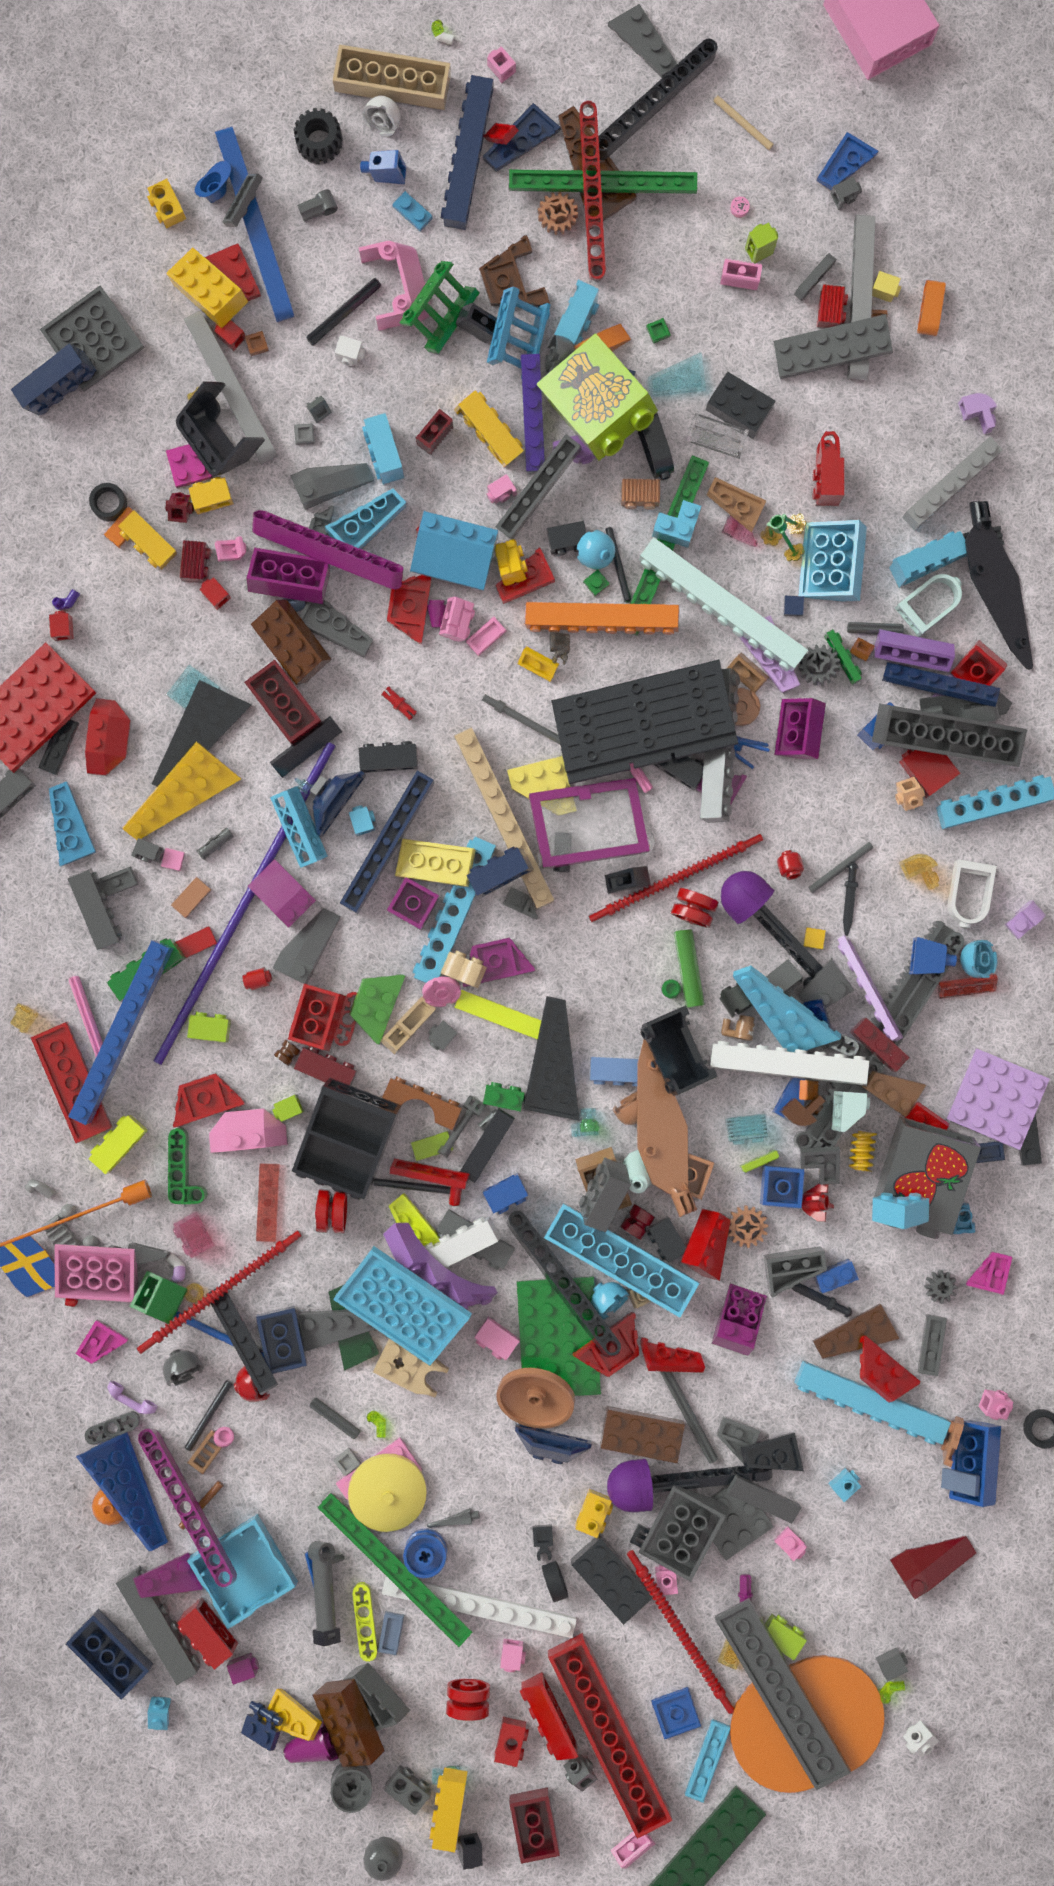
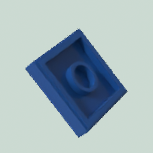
M688 1687L651 1700L664 1740L701 1727Z

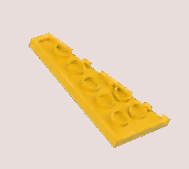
M196 741L122 829L134 839H142L241 780V777Z

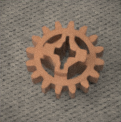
M552 192L551 198L545 196V202L540 201L541 208H538V221L542 222V228L547 226L548 233L554 230L555 235H557L558 231L564 234L565 229L571 231V225H576L578 206L574 205L573 198L568 200L569 194L563 197L561 192L558 193V196H555L554 192ZM545 212L550 216V220L546 217Z
M744 1205V1210L737 1207V1213L730 1212L733 1217L732 1219L728 1218L731 1220L729 1226L731 1232L728 1233V1236H734L732 1239L733 1243L739 1241L740 1247L745 1243L746 1247L750 1248V1243L757 1246V1240L764 1241L761 1236L762 1234L767 1235L764 1228H767L768 1224L763 1223L767 1218L765 1216L760 1217L762 1214L761 1210L755 1212L754 1206L748 1210V1206ZM750 1214L754 1215L759 1222H753ZM742 1215V1219L735 1223L736 1219ZM746 1222H748L750 1225H753L752 1227L748 1228V1231H746L744 1228H741L742 1226L746 1225ZM756 1230H759L757 1235L752 1238V1234ZM735 1231H741L744 1239L738 1237Z

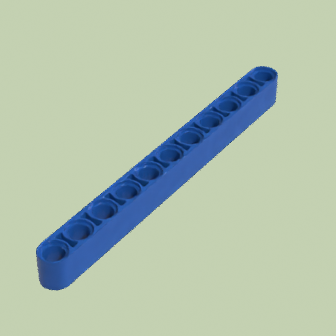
M233 126L215 131V135L224 161L229 162L231 165L230 180L236 196L248 172ZM255 196L248 205L247 213L243 220L276 321L280 322L295 316Z

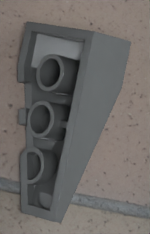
M367 463L306 468L290 475L305 510L374 481Z
M323 908L281 950L273 969L303 984H308L341 916Z

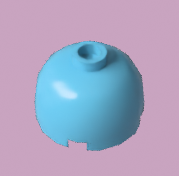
M600 530L585 533L577 545V550H579L578 560L582 565L590 569L597 570L607 567L615 556L613 540Z
M976 940L963 948L960 963L966 974L973 978L991 977L989 975L995 972L997 953L993 952L991 948L993 944L988 940Z
M608 1282L604 1285L599 1283L593 1289L595 1293L591 1297V1304L604 1320L609 1317L607 1315L608 1312L613 1311L615 1313L628 1300L627 1296H630V1294L618 1283Z

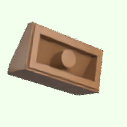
M742 652L727 667L737 672L740 681L754 693L769 678L766 673Z

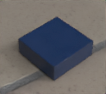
M785 595L783 616H803L804 596Z

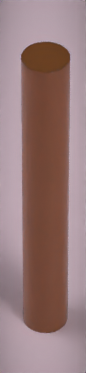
M217 1481L198 1502L202 1510L224 1486L220 1481ZM181 1521L178 1526L185 1530L186 1527Z

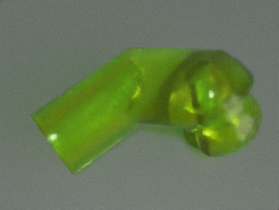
M378 1411L369 1412L366 1419L376 1426V1437L385 1438L386 1419Z
M904 1681L886 1682L879 1691L881 1702L888 1704L891 1702V1696L894 1692L905 1691Z

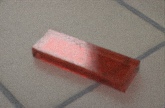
M989 975L991 976L989 978L971 977L939 982L938 997L939 999L995 992L998 982L997 975Z

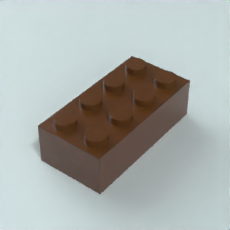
M287 599L273 602L250 624L296 685L307 683L332 660Z
M607 1406L600 1448L678 1464L685 1423L679 1419Z
M355 1679L326 1682L312 1696L342 1767L372 1765L385 1750Z

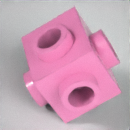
M985 1389L979 1403V1408L986 1416L994 1420H999V1418L1007 1420L1013 1409L1014 1402L1002 1390L992 1391Z

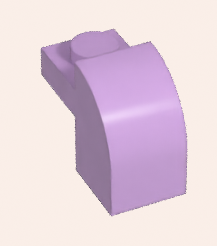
M982 393L962 397L958 404L963 420L978 417L983 433L992 432L996 425L995 416L991 414L997 407L994 400Z
M1031 900L1015 913L1016 915L1005 926L1016 939H1019L1033 926H1036L1046 914Z

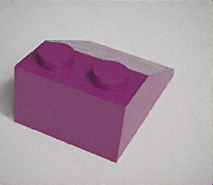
M275 859L248 885L288 928L316 901Z

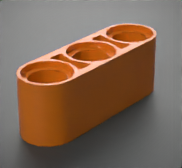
M926 280L917 333L937 336L945 294V282Z

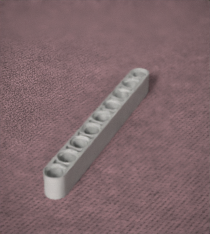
M856 215L854 221L850 323L871 318L876 217L871 215ZM869 359L848 363L847 379L867 380Z
M199 310L184 318L215 380L225 383L222 393L245 436L263 437L265 439L255 452L260 464L262 465L278 457L202 312Z

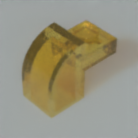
M916 854L899 862L906 879L921 873L928 890L939 886V877L931 869L938 866V864L932 857L925 854Z

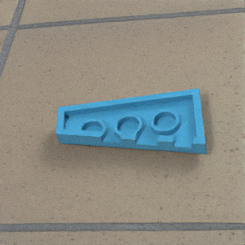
M66 781L49 788L51 809L54 817V831L56 832L57 839L56 845L59 853V866H65L96 853L69 783Z

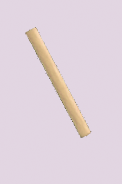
M717 95L713 102L765 148L770 150L774 144L720 96Z

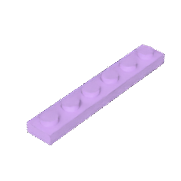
M847 936L840 937L838 939L840 943L838 948L843 955L847 956L849 960L847 964L852 972L855 971L858 977L856 978L858 985L866 991L867 995H865V998L870 1005L874 1006L876 1010L874 1015L879 1022L882 1021L885 1027L883 1029L885 1035L893 1041L902 1039L901 1032L850 938Z

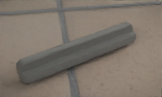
M849 622L847 624L848 633L878 634L880 629L901 634L904 632L903 624Z
M314 1398L310 1403V1408L352 1439H356L360 1434V1429L318 1398Z

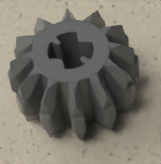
M939 1270L938 1275L935 1272H931L933 1279L927 1277L926 1280L930 1284L924 1285V1288L930 1289L926 1292V1295L932 1296L931 1300L934 1302L938 1300L939 1303L943 1304L944 1299L950 1302L951 1298L949 1295H957L953 1292V1289H958V1285L953 1284L956 1278L951 1277L950 1272L944 1274L943 1270ZM940 1283L945 1285L942 1291L937 1288L938 1285H941Z

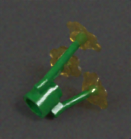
M801 513L793 514L790 518L786 514L782 516L774 515L770 522L767 523L765 531L760 533V537L764 540L765 545L770 544L772 546H776L783 537L789 547L784 552L787 561H798L801 559V555L805 553L803 545L801 543L792 545L785 531L788 528L791 534H802L807 522Z

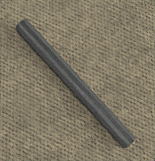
M660 1371L705 1457L710 1464L718 1460V1456L673 1373Z

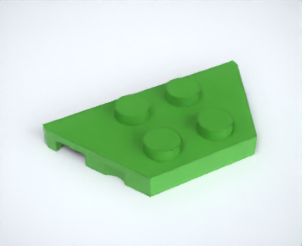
M403 974L363 978L349 1015L371 1037L373 1042L378 1045L381 1042L405 978Z

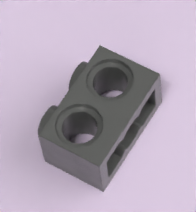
M401 1765L386 1782L384 1789L385 1792L414 1815L422 1808L431 1793L430 1786L425 1780L417 1779L410 1768H404ZM403 1779L406 1781V1784L399 1785L396 1781ZM417 1791L421 1793V1796L416 1798L412 1793Z

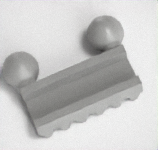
M65 1204L61 1208L60 1213L44 1223L42 1227L75 1215V1206ZM66 1223L44 1230L54 1245L98 1246V1239L93 1235L85 1237L83 1244L80 1245Z

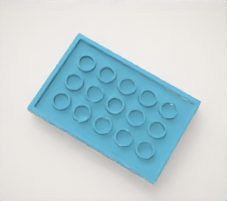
M375 1246L372 1247L333 1299L429 1366H431L472 1315L464 1307Z

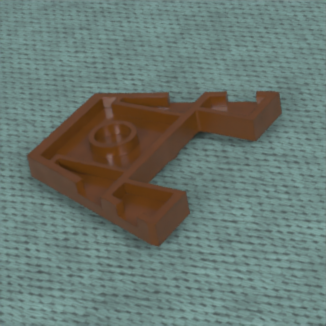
M527 235L521 237V240L517 243L510 245L506 251L500 255L498 254L479 268L491 306H500L503 291L513 286L520 289L519 299L530 305L541 306L546 303L550 304L545 287L525 292L515 259L532 254V248Z

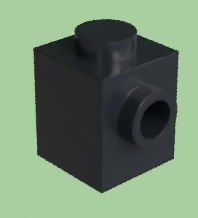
M477 1833L458 1836V1857L463 1870L483 1866L482 1844Z

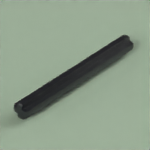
M373 278L307 335L308 342L311 345H315L381 287L379 280Z

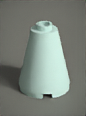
M636 1150L629 1153L623 1161L631 1182L629 1189L634 1193H642L652 1183L639 1151Z

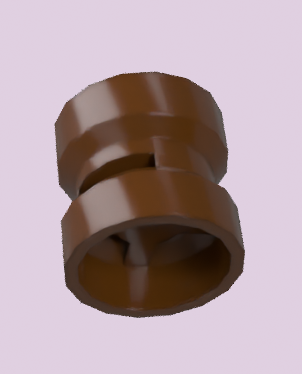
M285 1039L282 1043V1048L277 1050L274 1056L287 1066H290L293 1062L292 1058L298 1055L301 1050Z

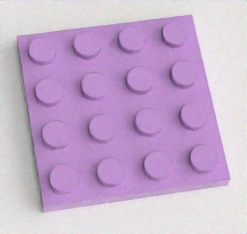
M976 1048L947 1120L1020 1150L1050 1079Z

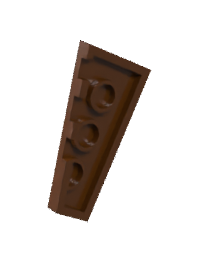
M878 1304L812 1341L821 1358L824 1359L862 1349L863 1344L860 1343V1338L864 1335L877 1345L900 1338L882 1305Z

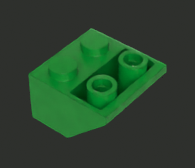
M146 1271L129 1307L170 1324V1320H174L188 1289L158 1274Z

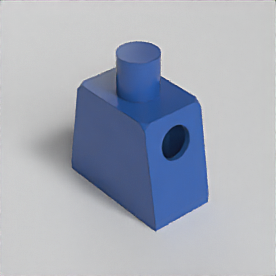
M399 150L373 151L370 153L369 161H361V173H370L375 182L405 185L407 166Z
M920 937L913 938L909 975L944 973L945 966H956L957 956L947 954L946 945Z

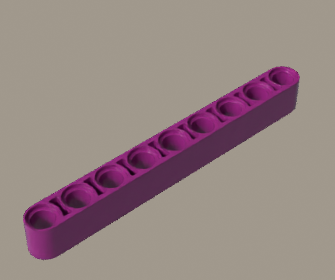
M258 510L253 513L252 532L255 535L387 588L399 589L402 586L404 568L400 564L267 511Z
M153 1428L142 1430L138 1435L139 1444L212 1577L220 1587H227L233 1584L237 1579L236 1570L161 1434ZM148 1432H150L153 1436V1440L151 1443L147 1442L146 1435ZM158 1449L162 1452V1458L160 1460H158L155 1456V1453ZM167 1466L170 1467L172 1470V1474L170 1477H167L165 1475V1469ZM176 1484L181 1486V1493L179 1495L174 1491ZM186 1501L189 1502L191 1505V1509L189 1512L185 1511L184 1509V1503ZM195 1519H198L201 1523L199 1529H196L193 1525ZM205 1536L210 1539L209 1547L203 1544ZM214 1554L220 1557L218 1565L213 1562ZM223 1572H227L230 1575L229 1582L223 1580Z

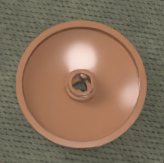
M521 1368L509 1372L501 1379L496 1394L498 1405L505 1415L519 1424L532 1428H552L563 1424L571 1417L575 1405V1395L570 1385L558 1375L538 1368Z

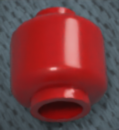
M792 850L782 852V856L777 859L781 876L787 878V880L799 878L804 871L800 854L792 852Z

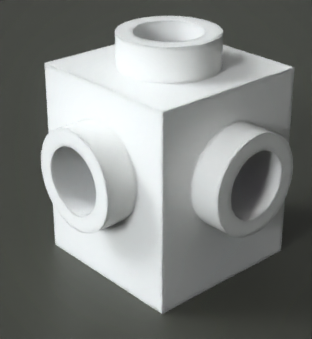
M921 1720L916 1725L909 1727L903 1736L908 1742L906 1747L913 1754L917 1753L921 1757L930 1754L933 1747L939 1742L932 1731Z

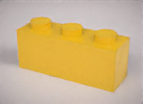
M135 510L118 526L121 530L119 534L127 542L131 540L135 544L133 547L141 555L145 553L149 557L147 561L154 568L158 566L162 570L177 555L176 550Z

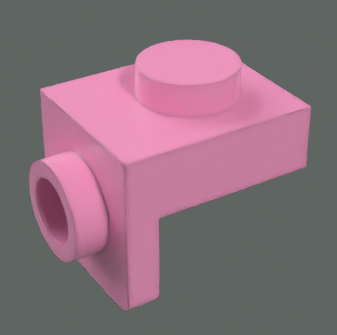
M238 536L235 540L215 542L218 562L240 560L246 553V544L243 542L242 536Z

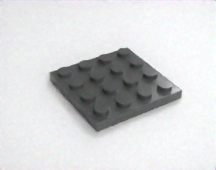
M101 285L40 329L56 353L69 343L86 353L97 371L93 373L91 379L79 384L84 392L145 348Z

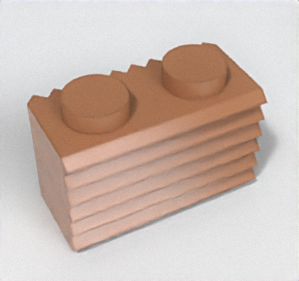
M622 479L621 506H625L626 509H636L637 506H644L648 510L659 507V479Z

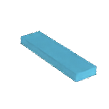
M714 1719L711 1720L684 1793L685 1796L704 1803L729 1735L730 1725Z

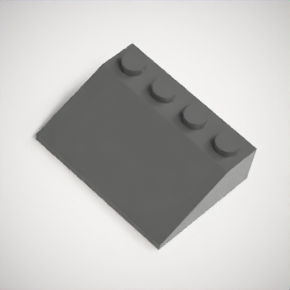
M673 1485L638 1553L691 1582L721 1527L729 1507L711 1497Z

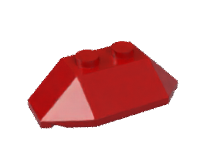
M96 698L91 709L85 746L87 774L107 776L110 771L126 759L131 720L115 700Z

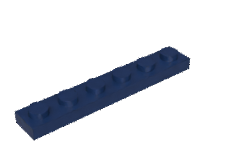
M887 662L882 679L885 682L996 707L1000 692L998 687Z

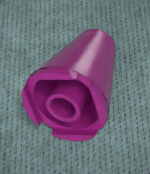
M323 1720L314 1740L308 1741L295 1737L286 1743L283 1750L286 1760L290 1763L334 1761L339 1758Z

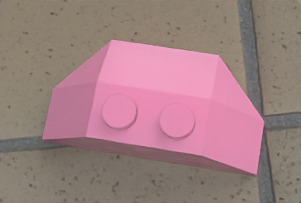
M264 1108L225 1112L209 1133L211 1153L288 1145L286 1125Z

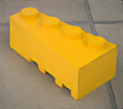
M475 390L461 401L454 411L457 415L461 411L464 423L468 427L476 429L475 434L484 444L486 442L489 444L487 449L505 467L524 451L522 449L523 445L518 438H513L508 425L505 422L501 423L498 419L497 411L486 404L485 396Z

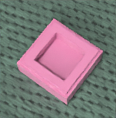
M165 848L161 867L181 871L185 852Z

